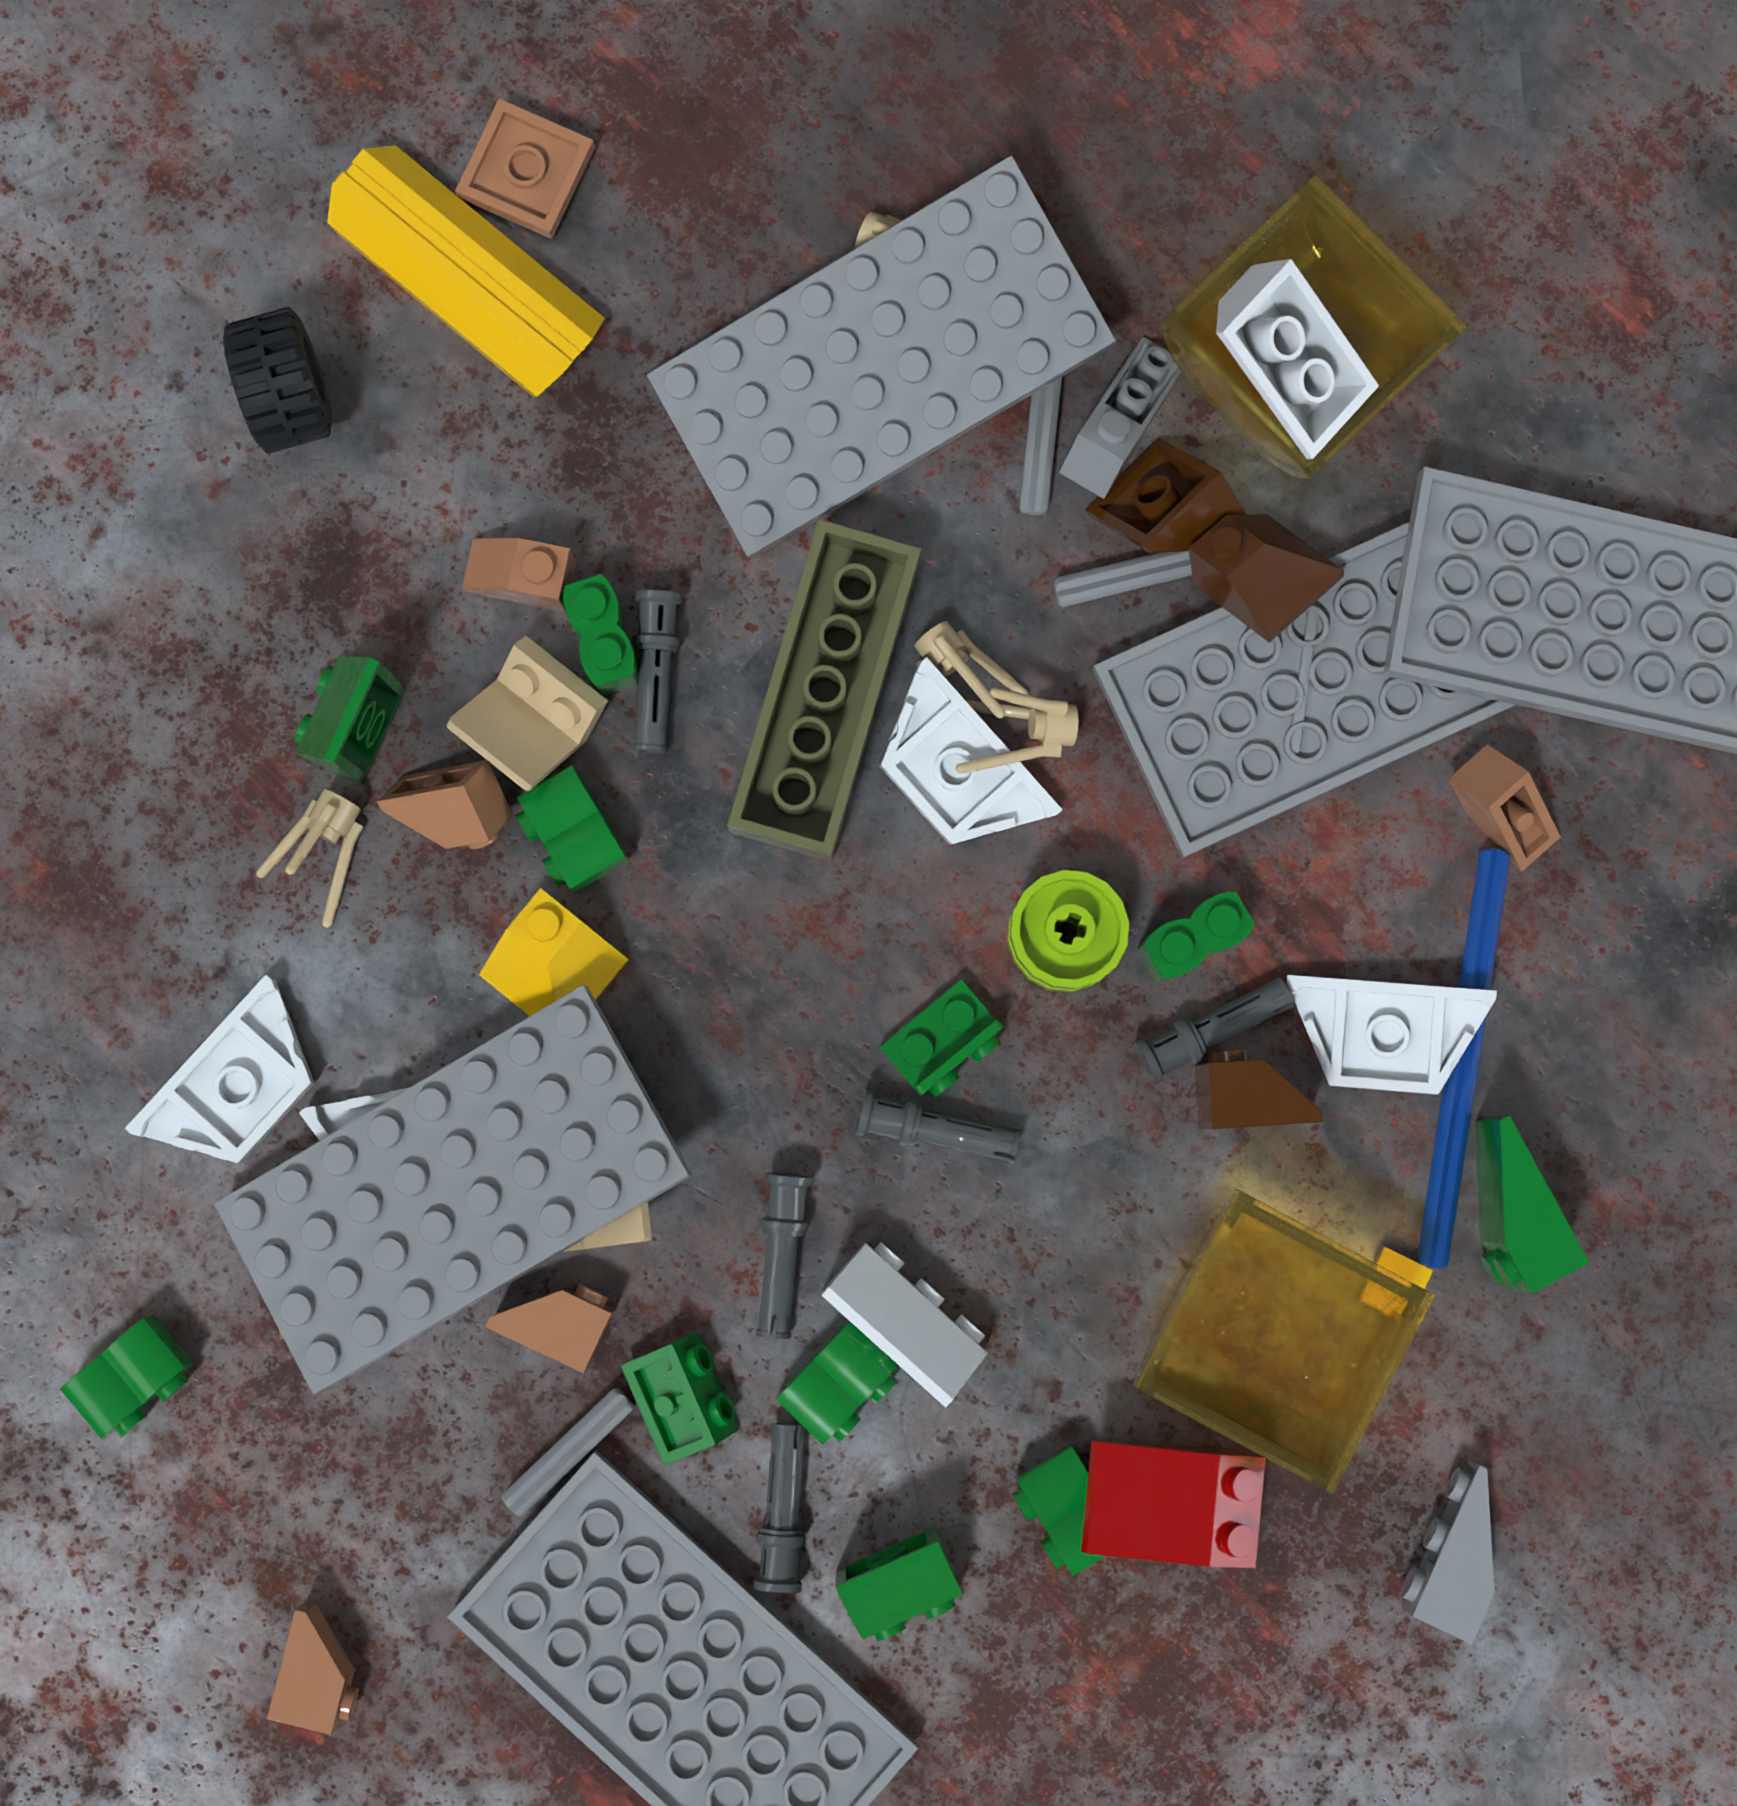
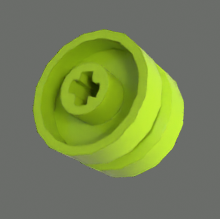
M1061 870L1040 877L1022 893L1008 920L1007 943L1014 964L1029 981L1050 991L1074 992L1093 986L1117 967L1128 946L1129 920L1122 899L1107 882L1088 872ZM1067 923L1074 927L1076 937L1070 943L1060 941L1062 933L1056 932L1060 924Z

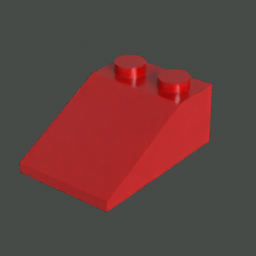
M1092 1440L1081 1552L1207 1567L1256 1568L1266 1457L1222 1447Z

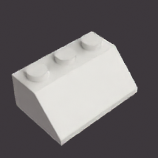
M1292 259L1252 265L1219 300L1216 334L1305 458L1313 459L1379 387L1378 383Z
M865 1242L822 1291V1296L946 1408L988 1354L979 1344L985 1335L962 1314L955 1322L939 1308L945 1299L922 1278L915 1285L899 1272V1269L905 1263L886 1245L880 1242L873 1249Z

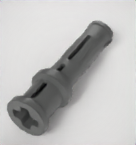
M663 590L635 591V601L640 603L638 634L633 636L632 643L635 646V651L640 652L634 751L666 753L668 750L666 744L671 654L677 652L680 644V639L675 637L676 605L682 603V594Z
M1277 977L1262 987L1246 993L1193 1021L1188 1018L1185 1020L1181 1018L1173 1022V1029L1147 1042L1142 1038L1135 1041L1134 1048L1145 1072L1156 1085L1163 1081L1164 1074L1189 1061L1194 1064L1203 1061V1057L1207 1056V1050L1215 1047V1045L1295 1007L1294 1001L1284 981Z
M866 1088L864 1091L855 1131L857 1136L863 1137L868 1132L898 1139L899 1145L906 1147L914 1145L915 1141L975 1155H983L1012 1164L1015 1162L1021 1137L1020 1129L987 1124L986 1122L934 1112L933 1110L922 1108L923 1103H918V1100L910 1098L907 1102L875 1096L873 1089Z
M765 1173V1181L770 1184L767 1216L761 1218L760 1227H763L762 1232L767 1233L768 1237L758 1329H756L757 1336L770 1338L773 1316L776 1315L777 1328L775 1339L791 1338L790 1326L799 1237H804L805 1232L809 1228V1223L804 1220L806 1191L808 1187L813 1186L814 1177L789 1173Z
M772 1423L766 1523L764 1527H760V1532L757 1533V1542L762 1544L760 1577L754 1579L753 1589L776 1593H799L802 1591V1582L797 1580L799 1547L805 1545V1535H803V1530L798 1529L803 1445L806 1429L801 1424Z

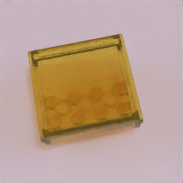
M1316 175L1175 307L1160 324L1169 352L1190 385L1266 461L1283 472L1301 479H1311L1467 328ZM1292 259L1379 385L1313 459L1305 458L1216 334L1219 300L1255 264Z
M1234 1189L1230 1199L1220 1210L1202 1238L1155 1328L1143 1356L1138 1375L1132 1386L1333 1494L1435 1294L1239 1189Z

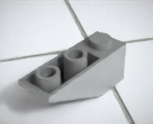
M1142 337L1078 433L1059 473L1105 499L1183 372L1187 362L1147 338Z
M1467 1459L1464 1468L1458 1467L1447 1484L1445 1496L1450 1500L1442 1518L1435 1517L1430 1523L1423 1540V1547L1427 1548V1551L1419 1569L1413 1567L1407 1574L1401 1589V1597L1405 1599L1402 1608L1412 1617L1473 1645L1494 1598L1495 1587L1487 1468Z

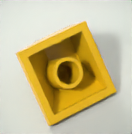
M540 888L505 930L479 975L528 1016H531L582 985L588 986L595 1000H597L629 959Z

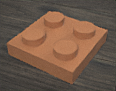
M498 99L455 189L456 195L468 203L553 239L595 149L594 140Z

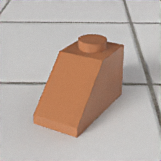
M476 538L472 540L462 590L464 592L565 612L563 601L565 585L572 583L576 560L571 549L523 538Z
M1488 744L1448 778L1465 812L1499 849L1509 852L1510 862L1523 872L1561 838L1529 771Z
M488 760L402 776L377 801L381 811L445 849L466 845L470 849L485 847L498 838V831L513 816Z
M579 1283L576 1291L567 1287L489 1317L485 1327L584 1373L589 1369L616 1310L605 1305L609 1298L607 1295Z
M305 1601L294 1611L267 1719L331 1735L339 1727L342 1720L350 1721L357 1702L359 1689L351 1687L355 1669L316 1603Z

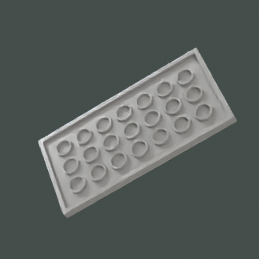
M1011 155L648 373L647 377L747 557L752 559L1116 346L1117 342Z
M1424 466L1418 472L1383 675L1737 754V538Z
M1409 522L1329 558V560L1344 570V577L1315 602L1319 604V608L1313 605L1310 606L1270 643L1221 607L1093 666V672L1182 859L1516 706L1515 704L1383 675ZM1307 611H1313L1318 614L1316 636L1313 641H1303ZM1314 646L1312 664L1309 669L1310 680L1304 722L1297 723L1291 727L1292 715L1299 710L1304 700L1303 687L1297 680L1302 647ZM1298 691V701L1294 706L1295 694ZM1303 728L1300 751L1298 755H1295L1290 747V738L1297 729Z
M582 985L214 1203V1206L312 1394L317 1395L693 1175L589 987Z
M597 1450L447 1617L651 1806H869L918 1750L917 1742Z

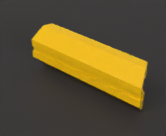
M396 145L362 149L352 160L351 166L345 172H342L331 185L327 223L337 235L532 397L539 396L566 371L575 358L592 341L605 320L602 315Z

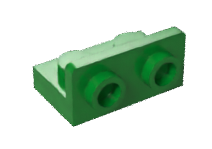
M961 979L879 1048L919 1096L930 1090L936 1098L960 1078L954 1068L967 1057L971 1056L978 1063L1001 1044L995 1034L1004 1026L998 1019H994Z
M697 1332L690 1333L668 1345L621 1365L663 1465L714 1446L739 1430L735 1419L734 1405L731 1399L724 1394L713 1369L712 1355L709 1349L702 1343Z

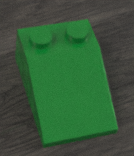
M339 655L335 666L328 665L320 677L316 693L321 697L313 714L307 713L297 728L295 742L299 745L295 753L307 761L364 785L406 688L375 659Z
M1510 1115L1484 1116L1475 1121L1480 1242L1487 1253L1481 1256V1260L1492 1281L1496 1285L1503 1283L1506 1289L1533 1294L1589 1264V1260Z

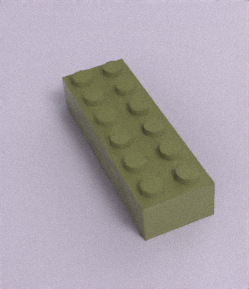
M818 519L727 823L730 833L832 862L919 567L921 548Z

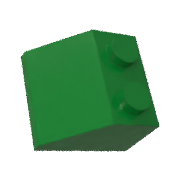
M935 1526L836 1569L835 1587L861 1639L871 1635L875 1636L876 1641L890 1638L906 1629L905 1620L923 1612L926 1619L942 1615L956 1606L955 1598L963 1595L961 1585Z

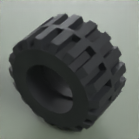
M288 306L225 324L223 346L232 385L250 433L263 451L270 454L329 437L332 428L330 403L315 352L299 316Z

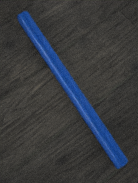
M1485 848L1479 853L1459 988L1490 990L1510 864L1509 852L1501 849ZM1486 1017L1443 1086L1417 1256L1418 1263L1426 1267L1444 1269L1449 1263Z

